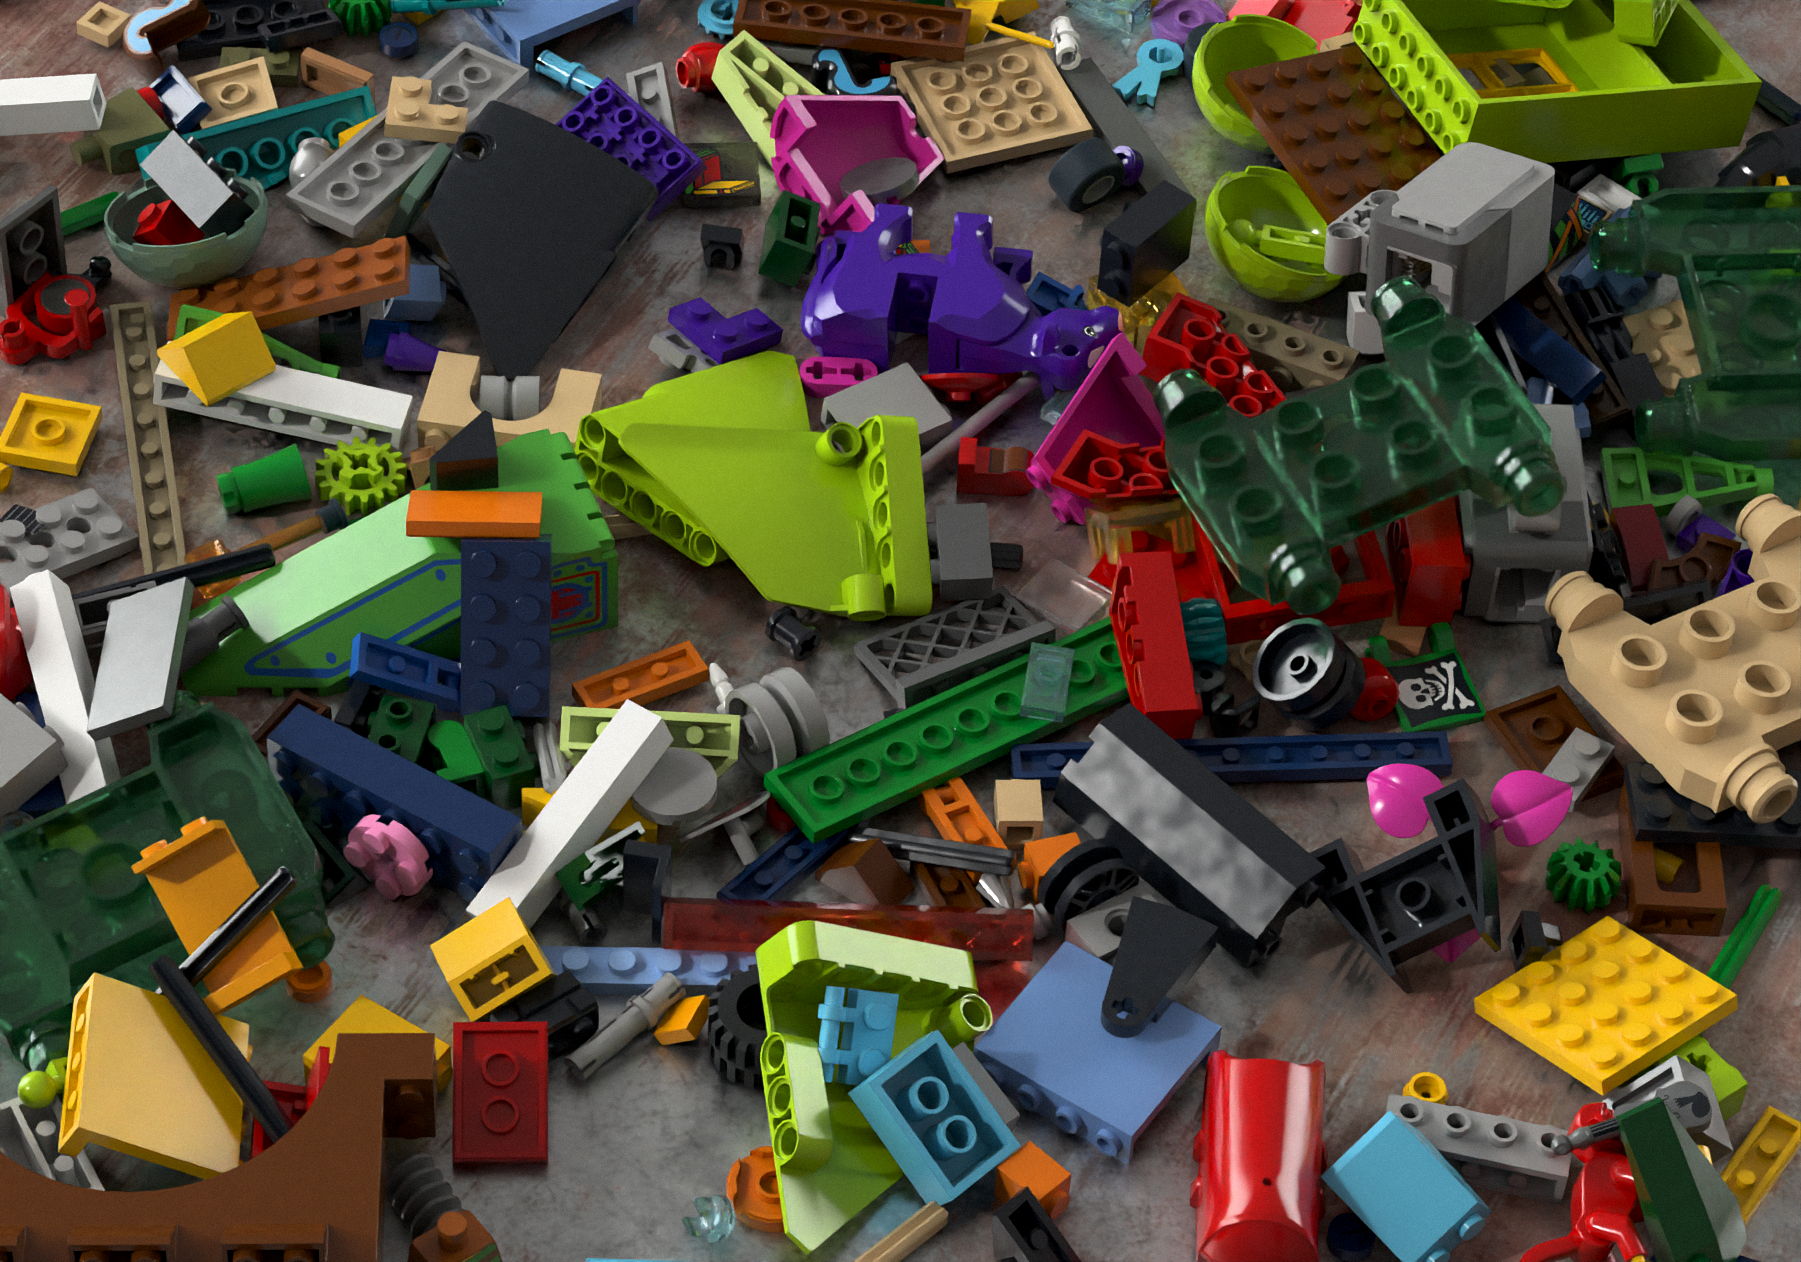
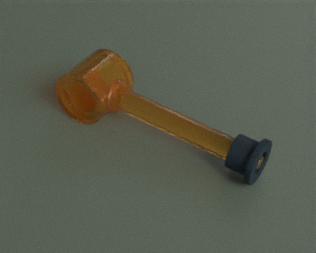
M333 498L329 500V505L316 510L315 516L234 551L269 543L275 552L321 531L328 534L337 529L342 530L348 527L347 518L339 502ZM213 540L189 552L184 557V561L188 564L231 551L226 548L223 540ZM238 576L198 588L203 598H211L235 587L241 582L242 577Z

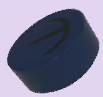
M393 22L385 25L379 32L380 49L384 54L395 58H403L413 54L418 48V32L416 28L404 22Z
M1343 1213L1336 1216L1330 1222L1326 1243L1330 1252L1337 1258L1356 1262L1367 1258L1371 1254L1376 1234L1355 1213Z

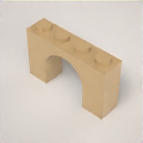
M439 351L417 418L418 448L434 445L435 451L440 450L482 413L475 406L481 387L479 356ZM561 368L553 398L542 412L531 418L517 421L492 418L496 448L523 434L549 429L551 434L565 432L573 449H575L581 418L586 414L600 411L602 374Z

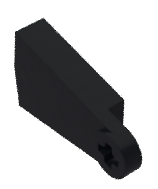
M1133 896L1105 998L1102 1002L1100 1019L1103 1028L1113 1036L1131 1038L1139 1035L1150 1021L1157 1023L1216 947L1219 927L1181 909ZM1122 1011L1130 1013L1125 1019L1117 1017V1013Z

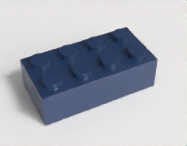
M540 534V537L537 539L462 538L460 716L506 705L511 717H549L551 708L552 534Z

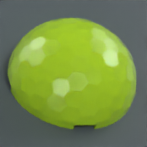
M1240 14L1235 15L1232 20L1214 24L1203 36L1194 55L1192 68L1194 94L1207 121L1227 140L1239 147L1258 153L1275 154L1224 85L1229 72L1320 53L1316 48L1318 42L1299 28L1282 20L1264 15Z
M1247 166L1245 171L1232 173V171L1226 172L1216 182L1206 204L1204 218L1205 234L1216 263L1227 277L1240 288L1257 297L1276 302H1303L1328 293L1348 276L1332 274L1326 269H1316L1308 266L1303 261L1290 259L1287 262H1277L1270 260L1266 255L1259 254L1258 246L1250 248L1245 243L1240 245L1227 230V226L1234 220L1245 219L1250 221L1256 230L1261 231L1263 224L1326 235L1328 225L1289 172L1265 166Z

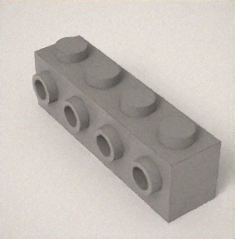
M1389 1093L1385 1114L1390 1110L1421 1131L1469 1186L1561 1205L1568 1179L1572 1151L1567 1155H1556L1551 1149V1143L1556 1135H1565L1567 1137V1130L1551 1125L1543 1126L1514 1120L1508 1116H1495L1471 1111L1460 1106H1447L1423 1101L1413 1096H1400Z

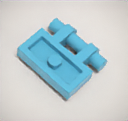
M827 985L824 1004H819L817 1017L822 1019L817 1048L821 1056L824 1082L832 1083L834 1066L839 1064L836 1082L859 1085L890 1061L899 994L849 988L847 1007L843 1006L845 988ZM842 1021L844 1022L841 1049H837L840 1022Z

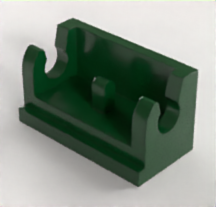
M639 821L585 851L555 873V876L579 912L623 887V852L626 840L637 841L645 833Z

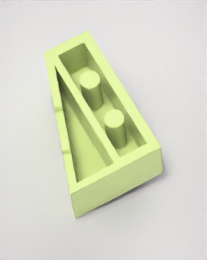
M745 30L719 51L711 77L771 168V157L776 156L775 139L770 138V131L775 112L781 101L789 95H824Z

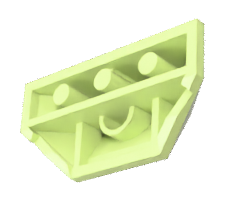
M562 706L559 750L574 768L619 709ZM651 711L663 718L674 739L668 748H684L699 753L711 763L717 775V780L738 761L740 715Z

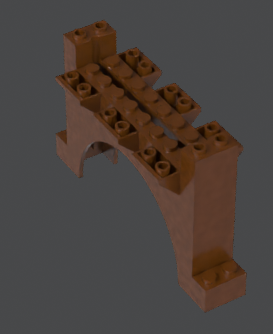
M338 1033L335 1055L326 1081L308 1111L295 1126L275 1144L253 1159L232 1170L203 1181L156 1191H102L52 1180L23 1167L0 1152V1262H383L388 1138L412 1140L420 1137H436L437 1073L435 1033Z

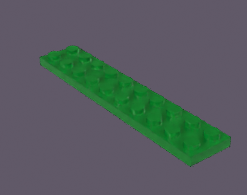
M1110 616L764 774L763 786L812 844H815L916 797L924 790L931 787L935 788L946 783L947 780L961 776L1010 753V747L1015 744L1034 742L1129 697Z

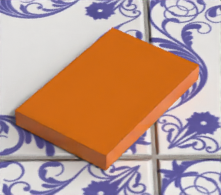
M411 490L406 517V536L537 539L540 537L543 492Z

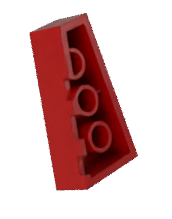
M1171 552L1119 553L1109 616L1131 704L1172 739H1192L1195 722L1202 719L1203 707L1200 694H1195L1194 670L1188 655Z

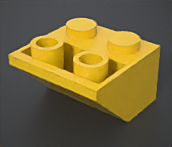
M510 897L430 945L447 983L471 1022L486 1021L490 1018L492 1012L557 976Z

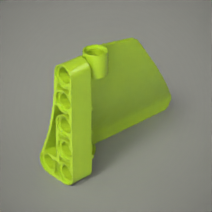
M875 415L867 418L858 428L851 423L837 422L825 432L631 423L619 437L618 443L622 449L681 503L723 548L768 601L848 617L849 620L856 622L876 621L885 616L924 617L930 613L932 607V581L918 423L913 416ZM832 441H836L842 447L843 453L834 448Z

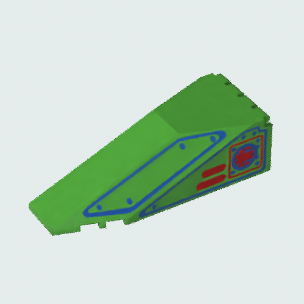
M543 429L523 434L497 448L499 488L466 491L543 492L540 534H552L551 642L617 627L618 554L616 550H611L615 546V541L605 519H603L601 509L590 489L580 462L576 459V453L565 432L551 434L549 429ZM430 483L417 490H431ZM409 493L191 610L188 622L196 616L199 618L204 617L222 603L221 598L229 595L249 621V627L245 630L241 628L236 630L219 643L220 648L180 676L186 696H238L237 688H272V696H284V688H318L319 697L347 692L355 680L349 678L352 639L360 632L461 664L462 538L406 536Z

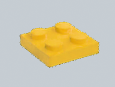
M21 392L0 437V462L77 476L103 419L102 406Z

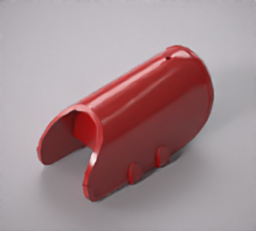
M1225 1050L1214 1051L1209 1056L1204 1082L1201 1130L1196 1134L1193 1141V1160L1199 1162V1173L1191 1183L1190 1206L1197 1209L1196 1262H1319V1221L1324 1218L1326 1210V1196L1323 1188H1320L1321 1174L1326 1172L1328 1150L1322 1141L1326 1078L1325 1063L1317 1059L1313 1063L1300 1065L1275 1059H1242L1229 1055Z

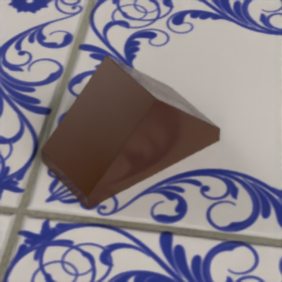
M880 837L841 845L815 873L816 880L887 921L896 914L915 891L914 885Z

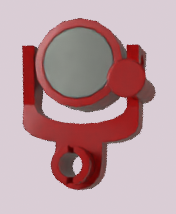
M46 272L24 294L6 308L7 319L0 323V356L5 363L19 365L29 361L39 352L52 358L62 359L77 349L90 350L93 347L94 340L107 334L103 311L98 308L94 286L87 279L78 275L66 274L52 278V275ZM36 309L40 328L29 321L25 315Z

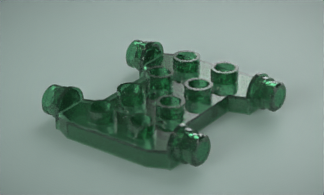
M1801 185L1665 188L1641 200H1633L1627 217L1616 218L1614 222L1597 220L1592 226L1589 236L1590 260L1597 272L1602 273L1608 270H1615L1617 274H1629L1632 278H1641L1646 273V270L1676 277L1701 369V374L1690 378H1680L1674 396H1664L1660 401L1643 399L1638 404L1634 419L1635 438L1638 447L1644 453L1665 451L1666 454H1681L1682 457H1691L1693 452L1696 451L1722 461L1801 459Z
M1400 276L1388 280L1379 287L1371 300V312L1378 320L1379 327L1381 328L1383 351L1386 361L1382 363L1363 366L1347 378L1305 396L1286 399L1277 404L1274 409L1251 419L1227 405V401L1222 393L1205 382L1201 374L1193 369H1180L1168 374L1160 381L1154 391L1153 402L1160 412L1165 437V460L1170 481L1239 585L1267 600L1271 606L1287 601L1292 611L1299 615H1312L1327 609L1338 597L1342 585L1340 577L1334 570L1329 549L1467 489L1490 502L1495 509L1511 503L1525 517H1538L1551 512L1560 504L1565 496L1567 481L1559 472L1556 463L1550 426L1471 323L1445 312V308L1439 299L1433 294L1428 293L1425 289H1422L1419 283L1412 277Z
M185 690L176 691L172 715L146 724L148 729L146 733L150 742L151 765L0 835V1043L10 1048L14 1058L23 1063L24 1067L30 1072H45L51 1060L68 1056L74 997L78 993V986L86 983L94 972L103 975L180 938L146 874H135L131 866L143 859L140 854L142 850L164 839L167 844L174 842L183 836L180 829L198 818L206 816L208 821L224 820L259 886L281 866L294 874L298 880L297 886L273 909V912L304 967L301 970L312 968L321 963L334 947L335 935L328 926V919L325 914L326 907L322 897L323 868L316 846L243 721L215 707L213 701L201 706L199 699L194 693Z

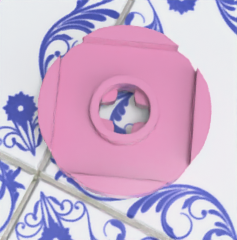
M371 814L363 817L349 833V844L343 850L345 858L353 866L361 868L375 882L376 889L384 897L395 900L399 895L412 896L417 894L433 875V869L431 868L427 871L425 865L429 855L424 845L410 830L394 820L387 826L376 822L381 817L380 815Z

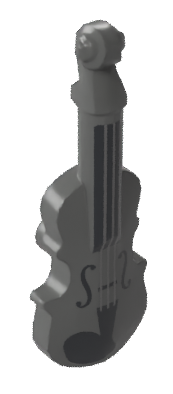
M1679 1081L1666 1088L1656 1089L1655 1097L1650 1100H1636L1634 1103L1616 1107L1611 1119L1586 1127L1581 1126L1567 1137L1565 1135L1554 1136L1551 1149L1554 1154L1560 1156L1567 1155L1576 1149L1581 1151L1587 1150L1590 1145L1618 1137L1623 1142L1616 1116L1657 1097H1660L1688 1134L1700 1133L1709 1128L1711 1124L1712 1104L1707 1093L1700 1086L1688 1081Z

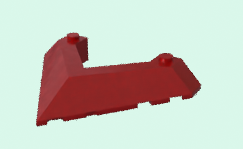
M1177 292L1147 335L1142 359L1147 366L1138 374L1176 389L1205 439L1194 440L1192 434L1165 438L1161 440V444L1158 446L1140 448L1138 442L1120 444L1084 429L1052 475L1050 483L1058 490L1075 496L1080 500L1087 501L1096 506L1184 493L1278 487L1288 483H1301L1346 474L1339 465L1332 466L1324 455L1326 448L1308 425L1304 426L1298 418L1299 414L1264 369L1258 371L1249 360L1251 353L1235 333L1229 334L1221 324L1222 316L1214 306Z

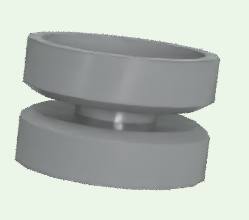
M781 667L764 675L759 684L747 683L730 691L725 698V714L741 716L739 752L751 769L763 779L765 773L829 744L830 734L821 704L810 685L791 667Z

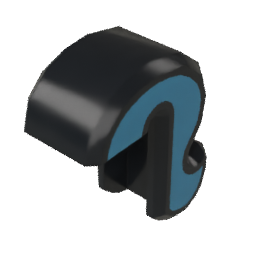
M823 48L812 56L811 84L819 91L826 92V95H897V78L895 76L871 79L865 84L859 85L842 50Z

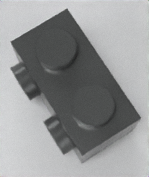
M987 504L935 505L934 522H927L929 548L936 547L937 559H930L932 585H939L940 601L990 599L992 597L993 570Z

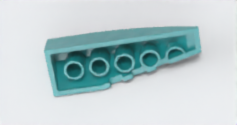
M369 85L180 136L187 140L192 135L209 151L204 157L206 160L212 156L224 168L235 169L238 177L251 181L250 178L253 176L261 183L265 190L289 176V167L294 155L298 151L300 142L313 137L323 138L329 142L330 149L334 150L339 147V133L376 116L377 112ZM163 140L146 144L135 150L143 180L151 176L140 164Z

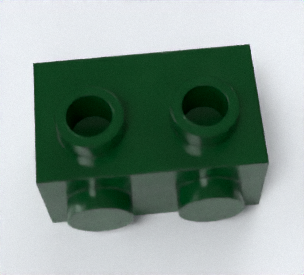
M786 190L782 191L765 224L758 274L792 287H796L803 273L806 275L810 274L816 260L814 246L820 233V227H817L820 203Z
M383 694L378 711H371L368 718L366 730L368 740L424 768L429 756L427 733L429 728L436 723L435 703Z
M506 705L465 715L464 728L485 771V794L487 801L506 811L522 807V788H535V778H539L541 773L536 754L533 751L528 753L525 748L526 736L520 720L513 721Z

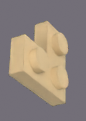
M392 76L384 137L456 144L458 137L466 132L468 108L455 107L449 104H430L432 80L418 79L412 76Z

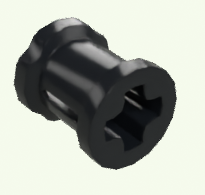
M787 605L776 610L770 616L764 632L771 641L778 640L789 649V655L798 662L809 658L817 650L822 640L821 631L815 626L808 627L797 618V612Z

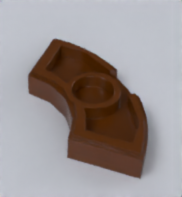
M1701 532L1697 536L1693 548L1686 555L1672 560L1654 559L1650 563L1645 592L1700 578L1708 580L1712 590L1725 578L1732 557L1736 552L1740 551L1742 542Z

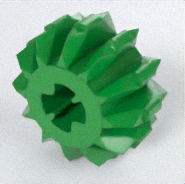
M329 0L327 5L340 19L343 31H348L350 37L357 33H362L367 38L368 33L371 31L379 33L383 26L390 24L392 17L389 0Z
M1579 837L1573 845L1562 842L1560 847L1557 848V852H1552L1551 857L1548 858L1545 878L1546 890L1553 892L1554 903L1567 902L1569 912L1575 907H1582L1588 915L1594 909V906L1605 910L1610 901L1619 894L1622 874L1621 862L1614 860L1613 849H1599L1598 840L1592 845L1585 844Z

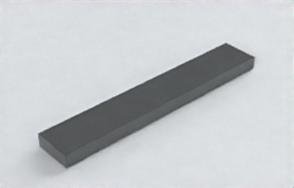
M1091 57L1082 59L1080 64L1073 70H1064L1061 66L1056 67L1098 137L1106 141L1112 150L1119 146H1128L1137 150L1142 155L1144 161L1143 171L1138 181L1133 184L1142 197L1163 180L1191 195Z

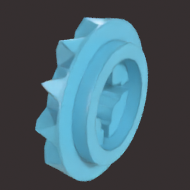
M739 0L703 1L698 8L699 27L705 28L707 35L718 34L721 40L726 36L735 38L736 36H733V22ZM732 13V18L730 19V21L725 20L726 17H729V14Z

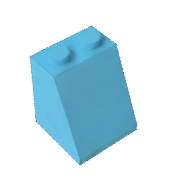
M1390 1110L1321 1176L1329 1187L1402 1262H1448L1451 1257L1450 1252L1463 1240L1466 1241L1475 1237L1485 1226V1219L1493 1212L1421 1131Z

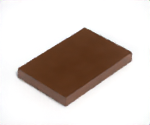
M1560 685L1485 712V725L1519 770L1543 773L1576 727L1600 738ZM1614 755L1581 802L1623 786L1624 768Z

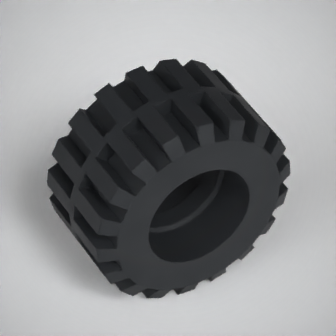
M757 964L748 965V971L745 972L740 969L731 972L730 980L723 978L717 984V992H712L708 1007L707 1042L710 1058H714V1065L719 1072L727 1070V1078L734 1083L742 1080L744 1081V1087L754 1089L755 1085H764L760 1052L763 1042L767 1037V1031L750 1027V1025L765 1022Z

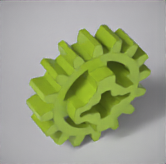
M354 437L353 444L346 445V443L340 440L337 441L336 451L326 448L324 450V459L316 460V472H314L315 488L319 489L320 500L325 501L335 498L341 506L345 507L346 515H351L354 509H361L363 516H368L369 508L375 507L379 510L385 507L384 502L392 503L398 500V493H405L406 463H402L400 451L391 452V444L388 442L379 447L376 446V438L373 437L368 440L367 444L361 443L359 437ZM334 476H337V477H338V481H337V482H336V480L334 479Z

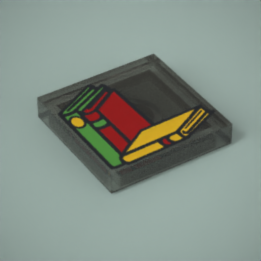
M757 142L683 143L705 163L708 169L681 193L682 207L761 206Z

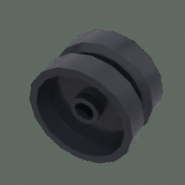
M1310 617L1295 619L1278 627L1262 643L1254 658L1252 668L1253 683L1257 691L1274 708H1277L1293 726L1306 731L1325 729L1346 716L1354 708L1361 696L1366 678L1363 661L1323 621Z

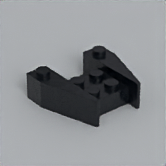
M1464 778L1423 797L1438 834L1437 837L1367 871H1364L1357 853L1342 837L1310 852L1313 857L1326 867L1320 883L1322 892L1319 899L1406 994L1413 992L1402 963L1461 934L1477 928L1479 935L1494 952L1501 950L1495 833L1480 797Z

